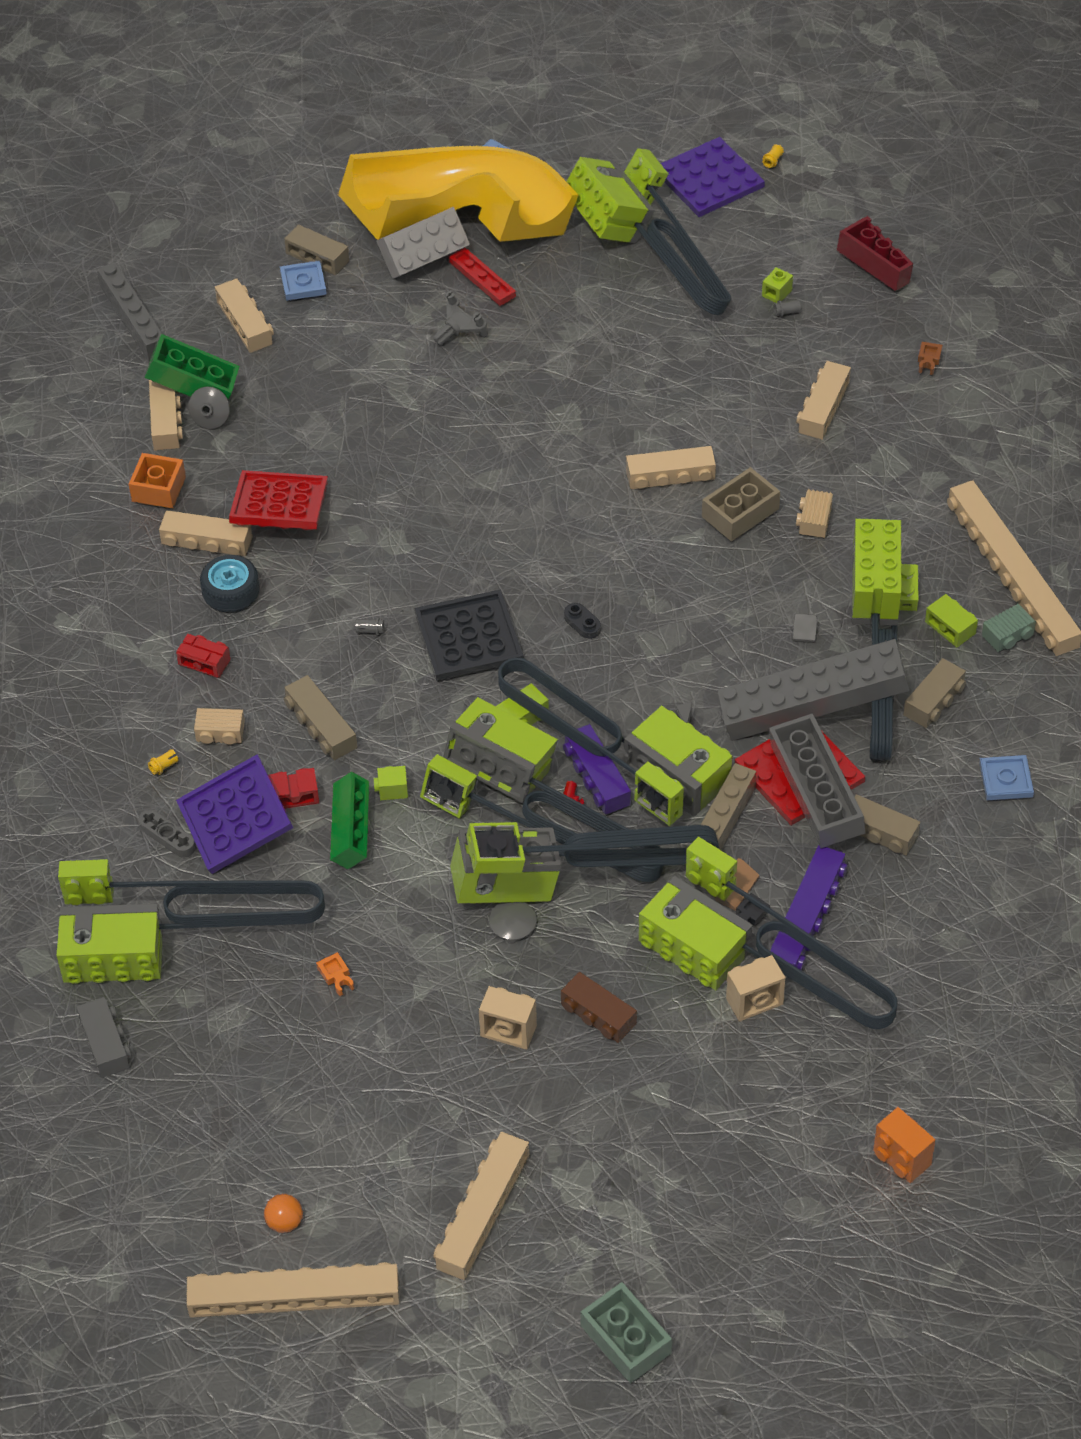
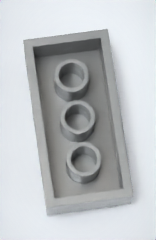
M454 207L376 241L392 279L470 245Z

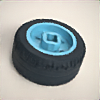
M219 556L207 563L200 575L201 591L205 602L210 607L221 612H237L247 608L255 601L259 594L260 585L257 569L250 560L242 556Z

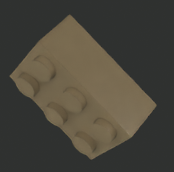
M750 467L702 499V518L732 542L779 509L780 491Z

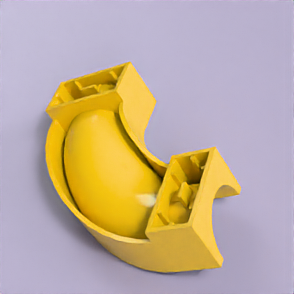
M452 146L351 154L338 196L377 240L452 207L457 210L468 205H478L482 208L478 218L499 241L564 235L578 198L577 192L561 175L541 159L521 151L489 146Z

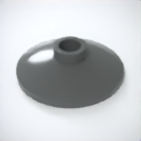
M202 387L196 390L189 400L190 416L196 424L203 428H217L228 419L230 413L229 401L225 394L217 388ZM204 406L209 407V413L204 411Z

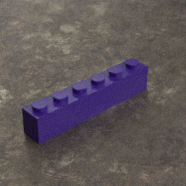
M819 845L785 917L811 936H814L815 932H820L823 924V919H821L823 913L828 914L831 906L830 898L832 895L836 896L840 885L838 880L840 877L844 878L848 864H845V853L827 847L820 848ZM782 931L778 932L770 949L771 952L801 971L806 962L804 955L806 951H811Z

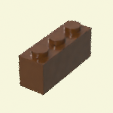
M580 971L561 990V1004L563 1008L581 1017L585 1024L600 1030L602 1035L608 1039H613L619 1043L637 1024L636 1009Z

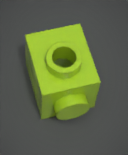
M776 267L762 282V297L775 303L779 300L782 302L792 291L793 275Z
M405 766L377 768L378 777L374 778L375 792L379 791L380 801L408 798Z

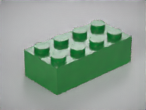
M161 334L153 350L144 378L190 397L196 390L202 387H214L222 391L229 400L240 366Z

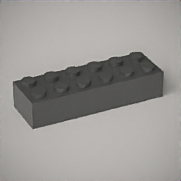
M813 713L770 727L771 747L820 848L865 834L864 815Z

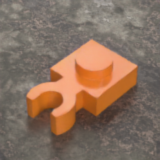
M338 952L316 963L317 969L328 986L335 983V990L339 996L343 995L341 988L343 985H348L351 990L354 989L353 980L349 977V969Z

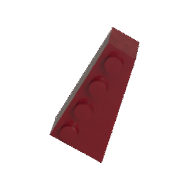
M869 216L841 230L837 245L838 252L895 291L910 283L913 263L899 248L895 249L893 247L891 239L889 237L885 238L878 226H873Z

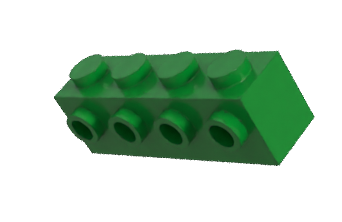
M352 771L333 783L330 860L346 869H350L367 858L369 781Z

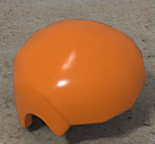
M288 1194L275 1195L268 1200L264 1209V1219L267 1226L278 1233L291 1232L299 1226L303 1218L301 1204L296 1198Z

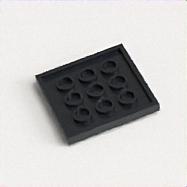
M501 589L414 608L436 681L500 667L503 662L511 658H524Z

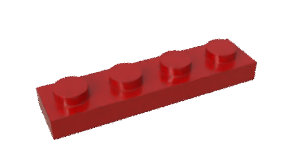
M465 247L449 256V262L499 306L516 297V291Z

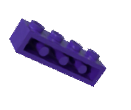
M590 724L578 728L579 731L604 747ZM565 736L563 750L566 756H570L573 760L576 773L582 775L585 788L591 790L596 806L601 807L605 815L630 806L631 790L612 759L608 756L594 755Z

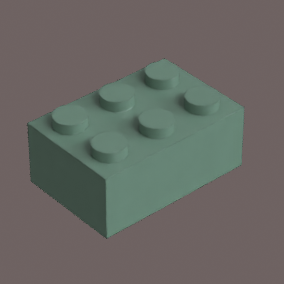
M623 1282L580 1312L581 1327L629 1383L635 1381L672 1353V1338Z

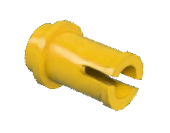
M775 144L769 153L763 156V165L767 168L775 167L777 160L784 153L783 147Z
M170 749L157 758H151L150 762H148V768L151 773L160 775L164 769L178 763V756L170 760L168 759L176 754L175 751Z

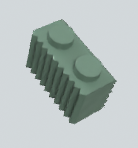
M1017 603L1016 606L1014 605L1012 608L1010 607L1006 611L983 623L982 637L997 652L1005 648L1008 650L1019 640H1027L1034 634L1036 621Z

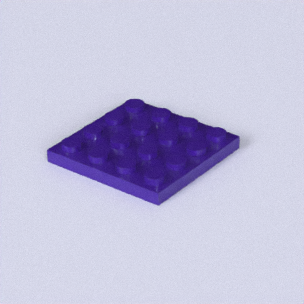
M717 137L660 163L669 173L664 183L698 217L747 196L765 186V181L721 137Z
M258 754L176 800L204 863L211 874L294 828Z

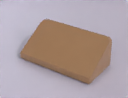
M740 858L737 859V872L734 874L736 886L749 893L758 880L759 874ZM735 891L725 901L715 897V901L735 911L745 899Z

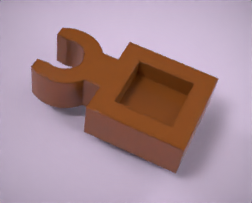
M929 342L921 343L918 362H920L919 373H922L924 368L930 369V375L934 374L935 365H939L943 345Z

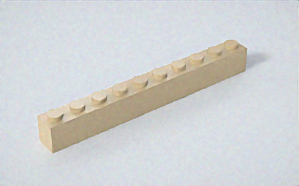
M972 480L950 488L949 498L947 499L950 510L956 513L960 524L965 526L970 538L975 540L979 546L981 554L987 557L991 568L999 574L1002 584L1011 591L1014 601L1018 602L1036 621L1035 630L1044 638L1047 648L1051 649L1056 656L1080 648L1081 630L975 482Z

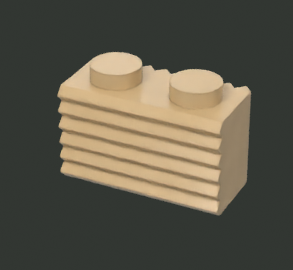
M808 489L806 497H801L799 510L803 511L797 514L796 526H800L799 534L825 538L832 508L833 494L831 492L824 493L823 491H811Z
M197 708L194 726L196 741H201L205 744L211 742H224L225 744L242 743L245 723L243 710Z

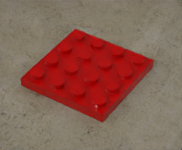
M242 470L229 515V523L240 526L258 525L260 527L274 526L284 529H317L328 484V476Z
M823 733L850 789L852 790L864 783L866 776ZM770 739L735 759L734 764L736 763L756 771L755 788L791 826L805 818L771 747Z

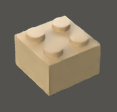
M771 955L766 958H758L753 963L737 966L727 973L726 1000L739 1022L783 1005L785 976L774 957Z
M489 986L479 1008L480 1036L527 1050L537 1026L536 999L525 994L519 995L508 992L504 988Z

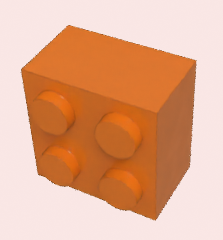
M142 453L129 482L132 502L173 508L186 478L183 460Z
M897 1107L877 1124L873 1151L877 1158L883 1162L886 1161L900 1178H905L911 1183L932 1165L936 1139Z

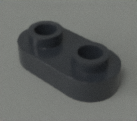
M571 603L565 607V621L582 637L592 639L600 634L601 623L599 619L580 603Z

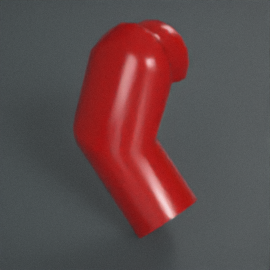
M567 781L563 794L584 805V799H579V796H575L577 784L573 781Z

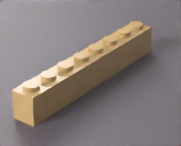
M386 1262L371 1266L355 1264L351 1267L328 1266L322 1269L304 1267L299 1270L290 1271L276 1269L273 1272L249 1271L242 1274L225 1272L221 1275L208 1276L206 1274H197L194 1277H187V1309L189 1317L399 1304L397 1264Z

